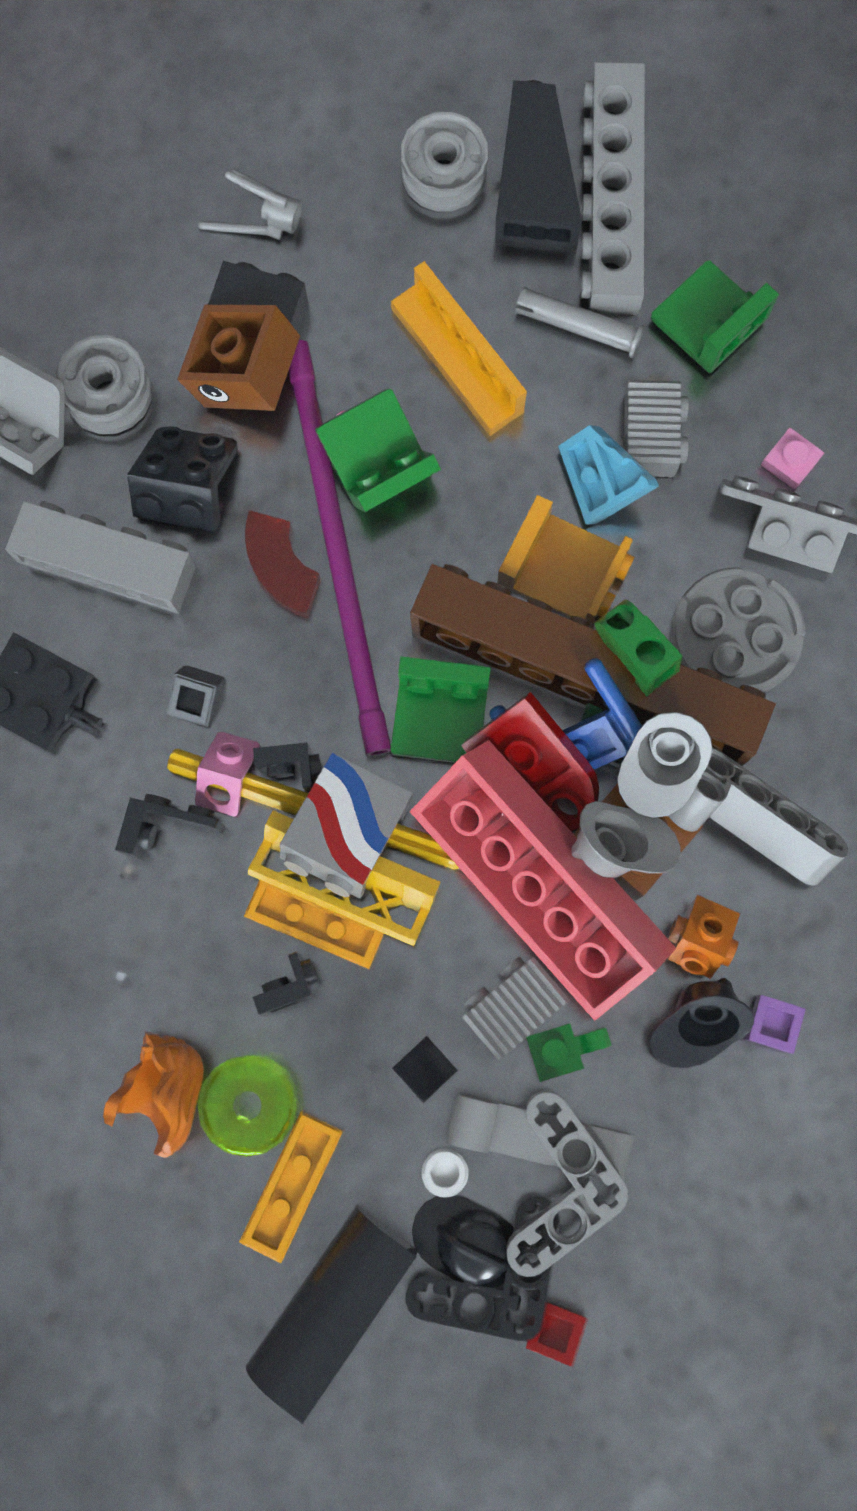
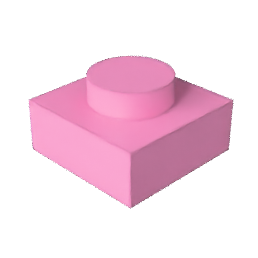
M789 428L765 457L761 466L790 488L796 490L825 452L795 430Z

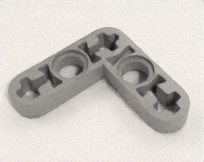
M550 1090L539 1091L528 1100L525 1108L526 1119L530 1128L573 1187L509 1237L506 1245L507 1260L517 1274L525 1277L536 1276L545 1271L618 1215L625 1208L628 1200V1189L623 1179L565 1100L558 1093ZM543 1100L549 1106L555 1102L559 1105L560 1108L555 1112V1115L563 1128L567 1126L569 1121H572L576 1126L575 1129L562 1133L554 1145L548 1140V1137L556 1135L547 1121H542L538 1124L534 1119L539 1114L536 1105ZM572 1139L583 1140L590 1148L589 1158L581 1166L568 1165L563 1159V1148ZM599 1161L605 1167L596 1170L604 1184L609 1186L615 1182L618 1186L613 1191L616 1200L610 1205L605 1200H600L597 1203L593 1200L598 1192L589 1177L586 1178L583 1184H580L577 1180L578 1177L590 1173ZM562 1209L575 1210L580 1216L581 1224L576 1233L569 1236L559 1234L553 1227L554 1217ZM544 1223L550 1238L559 1246L554 1250H550L549 1244L546 1241L536 1250L538 1256L536 1262L531 1263L527 1258L518 1261L516 1257L520 1254L519 1242L525 1240L527 1244L532 1245L540 1240L542 1233L536 1228Z

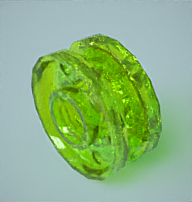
M250 1054L228 1059L213 1069L201 1087L197 1106L200 1125L209 1140L226 1153L248 1157L266 1153L285 1139L296 1123L300 1102L297 1085L285 1067L272 1058ZM246 1091L254 1092L260 1098L261 1111L256 1117H246L239 1111L237 1102L241 1093Z

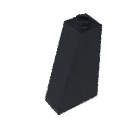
M513 80L496 214L495 240L577 248L582 218L555 84H546L537 80Z

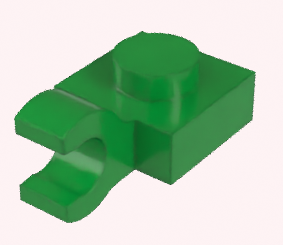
M570 1023L526 1037L540 1082L582 1070L584 1066L580 1055L612 1046L605 1027L574 1036Z

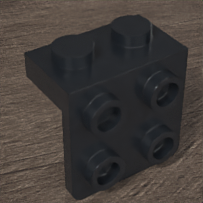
M174 426L156 429L127 474L133 517L215 532L220 523L217 486L238 451L237 441L215 433H198L182 430Z

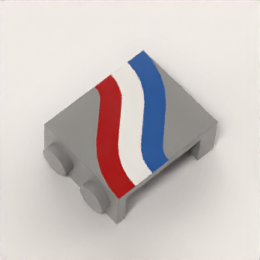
M332 753L280 842V859L284 860V865L289 870L298 875L306 877L310 873L326 881L325 886L340 896L349 897L351 894L361 899L371 871L397 823H402L410 808L413 792Z

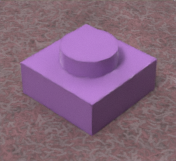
M757 995L753 1008L754 1025L746 1035L745 1040L794 1054L806 1009L764 995Z

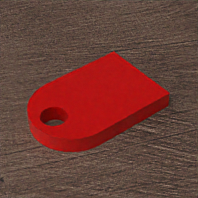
M531 692L467 738L461 745L467 753L489 740L570 831L580 827V813L584 807L592 802H598L599 782L594 769ZM567 798L576 805L578 813L574 815L564 813L558 807L557 799Z

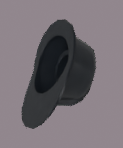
M721 978L716 982L702 981L691 984L681 992L676 1010L665 1018L653 1031L650 1040L653 1055L661 1063L671 1067L690 1068L702 1065L715 1058L751 1031L754 1025L753 1012L744 1002L738 1000L732 983L727 978Z
M457 1195L451 1197L436 1196L423 1204L415 1215L412 1227L413 1243L422 1260L435 1270L459 1282L488 1288H497L505 1282L508 1266L506 1245L514 1230L508 1221L475 1202Z

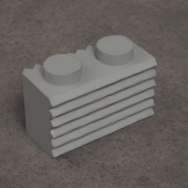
M628 380L624 394V450L653 477H675L680 463H686L688 457V437L681 436L680 422L687 421L688 396H681V381Z
M519 956L499 973L500 977L504 980L502 984L491 993L484 986L464 1003V1006L469 1011L462 1018L498 1061L569 1001V998L534 957L525 963Z

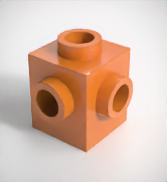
M697 895L683 916L679 914L676 916L667 938L673 942L677 949L669 956L668 960L680 965L691 974L703 975L711 979L721 964L727 967L730 965L736 953L739 941L732 938L740 913Z

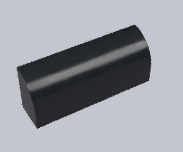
M356 1205L246 1364V1371L254 1384L275 1404L303 1424L417 1257V1249Z

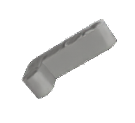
M712 747L713 751L709 764L692 796L680 810L669 815L670 819L678 827L693 832L697 831L710 817L800 881L812 886L818 885L847 856L848 847L843 838L832 828L723 752Z
M456 1092L446 1143L483 1153L492 1151L560 1168L530 1128L524 1107ZM541 1111L534 1118L538 1124L542 1121H547L553 1128L556 1135L548 1137L552 1145L555 1144L562 1133L576 1127L572 1121H569L567 1126L563 1128L556 1115ZM581 1122L625 1182L635 1135ZM572 1139L563 1148V1159L568 1165L581 1166L588 1160L590 1148L585 1141ZM599 1161L595 1168L586 1175L600 1178L596 1170L604 1168V1164Z

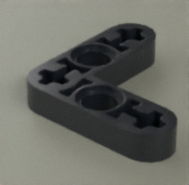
M541 1196L530 1197L524 1200L516 1213L513 1233L527 1222L525 1219L527 1213L535 1214L537 1206H542L545 1209L551 1202ZM559 1213L555 1215L553 1220V1227L558 1233L560 1228ZM542 1225L540 1228L542 1238L539 1241H549L550 1250H554L557 1244L550 1238L545 1225ZM519 1242L520 1254L516 1257L518 1261L527 1254L537 1256L536 1250L538 1247L533 1245L520 1246ZM508 1262L503 1291L435 1276H420L414 1279L408 1286L405 1303L408 1311L415 1318L422 1321L518 1342H528L539 1335L544 1325L553 1265L543 1271L538 1281L526 1283L519 1278ZM428 1285H434V1294L451 1298L450 1288L458 1289L452 1302L453 1319H445L449 1308L431 1305L429 1312L424 1313L423 1304L416 1301L418 1292H426ZM514 1285L525 1291H540L539 1301H535L530 1297L528 1299L527 1313L535 1316V1322L533 1326L526 1325L523 1333H517L516 1324L509 1321L510 1311L517 1312L520 1309L522 1298L520 1295L512 1296ZM471 1294L482 1295L488 1305L486 1317L478 1323L468 1322L462 1314V1303Z

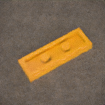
M259 880L244 914V917L369 970L384 937V933L262 880Z
M304 1110L300 1112L239 1243L282 1263L342 1136L343 1129Z

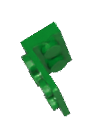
M706 261L652 312L650 318L710 374L769 318L779 293L767 282L755 294L751 291L745 292L714 263Z
M384 389L317 426L315 429L353 506L364 512L441 470L434 454L421 449L392 389Z
M400 656L398 670L399 690L391 753L396 756L456 763L462 755L466 754L461 745L467 738L483 727L491 667Z

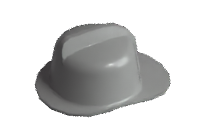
M678 712L660 713L645 722L635 736L621 764L618 775L619 793L628 807L638 814L655 818L669 816L685 805L707 768L713 751L711 736L704 725L692 716Z
M596 801L587 804L580 813L581 830L578 833L576 842L572 846V856L583 860L594 873L602 877L616 878L631 870L645 873H665L673 869L680 859V844L676 834L658 817L644 816L631 808Z

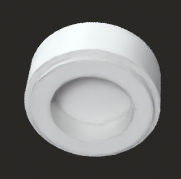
M439 1148L432 1151L426 1157L422 1166V1180L425 1187L432 1194L439 1197H451L458 1194L465 1187L468 1180V1166L464 1157L458 1151L451 1148Z

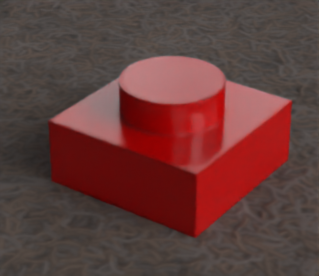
M547 1303L542 1331L535 1339L527 1342L526 1349L574 1367L588 1318Z

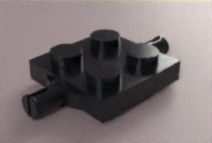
M13 632L0 655V726L49 752L53 751L61 734L72 724L89 732L91 735H95L99 729L86 723L85 719L100 727L103 719L81 708L83 694L94 675Z

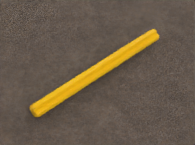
M177 748L172 751L168 759L167 769L171 773L197 781L198 766L203 757ZM248 772L242 782L241 797L294 815L298 813L309 794ZM215 784L209 785V786H212V787H215V788H218V789L227 791L225 788H223V787L220 786V785H215ZM398 823L386 844L387 847L454 870L459 868L430 834Z

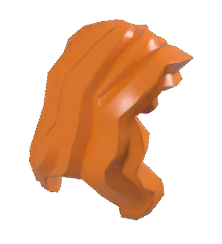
M145 1031L143 1045L141 1046L140 1063L124 1074L119 1089L108 1097L103 1112L104 1123L112 1127L115 1117L119 1113H142L151 1119L159 1135L154 1155L167 1158L181 1149L191 1132L203 1083L204 1065L196 1049L186 1044L180 1038L176 1039L171 1035L160 1036L159 1034Z

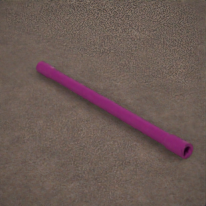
M299 340L288 373L290 382L294 387L359 709L358 720L365 755L377 756L390 752L391 744L385 715L380 706L331 462L315 432L316 427L323 424L314 383L315 373L310 348L307 341Z

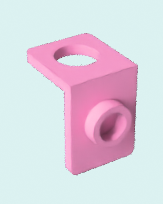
M218 732L198 766L195 804L230 816H237L240 810L242 782L254 760L253 748H259V743L225 732ZM212 784L222 786L228 791L230 799L227 801L214 799L208 793L207 786Z

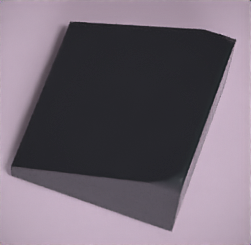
M183 666L174 675L166 714L208 727L218 703L225 677L195 667Z
M428 1036L392 1068L422 1103H425L458 1071Z

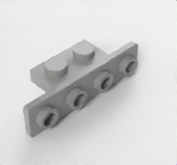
M734 475L732 481L722 479L720 485L721 494L761 506L747 544L750 549L833 573L847 533L850 532L857 535V519L843 515L844 508L826 501H818L817 506L800 502L801 495L782 488H776L774 494L757 489L759 486L757 481Z

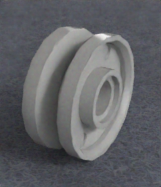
M434 112L419 118L407 130L401 144L402 182L408 195L420 206L436 212L456 211L468 206L480 195L486 181L488 165V143L481 128L468 117L454 112ZM440 160H447V161H450L451 163H449V164H440V163H438V161H440Z
M110 335L90 336L75 342L62 355L56 368V379L61 381L65 388V407L70 417L85 430L97 434H117L132 428L145 416L152 401V384L139 353L122 339ZM105 381L112 382L108 387L104 389H97V387Z

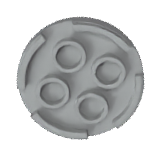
M741 567L716 570L693 583L678 603L671 622V643L683 655L681 665L695 671L697 668L710 669L723 677L722 681L737 688L741 685H747L757 688L764 693L778 686L796 667L805 636V624L801 609L789 590L775 578L770 579L756 572L741 570Z

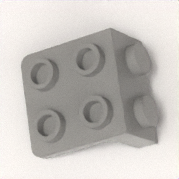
M0 347V457L34 475L64 447L65 388L62 382L53 375L40 370L17 355Z

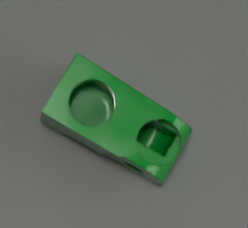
M624 599L594 623L602 641L617 655L636 678V685L646 697L679 672L683 655L646 615L644 616L629 600Z

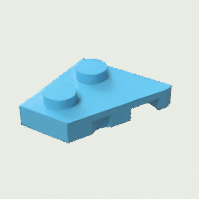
M589 425L558 446L585 524H597L659 487L657 480L600 426Z

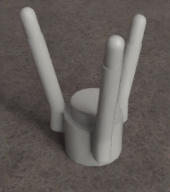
M236 169L225 172V177L228 180L265 199L261 218L267 220L268 225L200 221L198 223V227L201 230L267 235L280 240L283 231L290 234L295 232L301 217L303 202L277 192Z

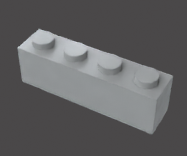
M41 501L39 506L23 502L5 548L17 563L179 614L196 568L185 546L171 540H163L162 544L146 540L147 536L129 527H122L121 531L105 527L106 523L91 515L81 514L79 519L65 514L66 511L63 508L50 502Z

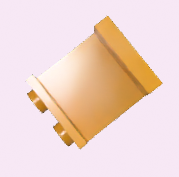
M537 495L498 571L497 583L528 599L540 600L551 606L554 611L568 618L570 616H579L594 623L597 616L602 617L609 612L616 597L615 594L609 591L616 578L624 581L635 557L628 554L633 539L625 536L620 546L552 515L553 502Z

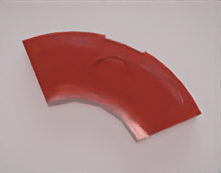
M249 510L245 528V543L248 558L256 577L266 592L279 604L296 614L308 618L320 580L319 573L304 566L293 553L290 544L292 530L290 521Z

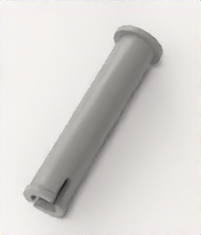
M523 287L517 301L519 306L515 308V313L518 315L522 314L629 352L630 358L634 357L645 328L643 324H640L638 328L532 291L527 287Z

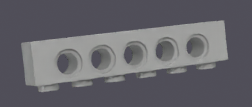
M595 62L592 81L585 80L583 90V107L590 108V118H584L583 145H590V156L583 157L582 183H590V194H583L582 221H589V233H583L581 258L589 259V272H582L581 298H588L589 311L601 315L639 316L644 297L645 63ZM608 149H614V150H616V151H618V152H615V153H614V152H609V151H607V150H608ZM606 187H615L619 190L611 191L606 189ZM605 225H615L619 229L611 230L606 228ZM614 263L620 268L609 269L604 264Z

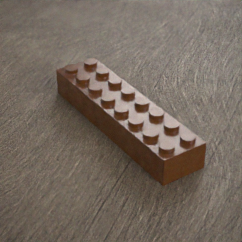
M431 564L410 611L413 637L483 666L491 667V669L600 713L609 708L584 669L587 661L598 658L604 664L642 726L648 719L660 713L678 712L690 715L702 723L711 736L712 747L723 752L741 766L757 754L776 703L765 699L766 694L761 690L747 685H741L737 688L723 682V677L715 671L706 668H697L695 671L680 665L678 673L646 697L636 685V678L617 655L605 645L597 630L594 629L595 625L592 622L579 616H570L567 619L552 612L551 606L537 599L529 598L526 602L510 595L509 589L498 583L487 581L484 585L468 578L467 572L456 566L445 564L442 568Z

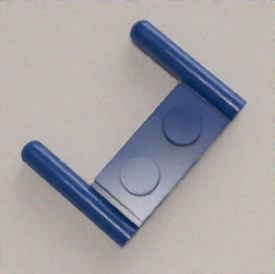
M593 658L586 662L584 669L609 709L564 729L563 732L586 758L592 768L597 769L626 756L642 725L602 661L598 658ZM502 705L493 707L489 713L491 720L503 713L506 708Z

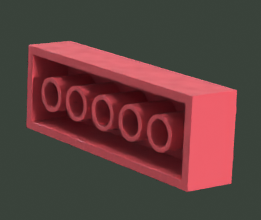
M489 740L462 755L409 811L594 1021L651 976L677 949L614 878L602 877L594 873L583 860L572 856L571 849L577 837Z

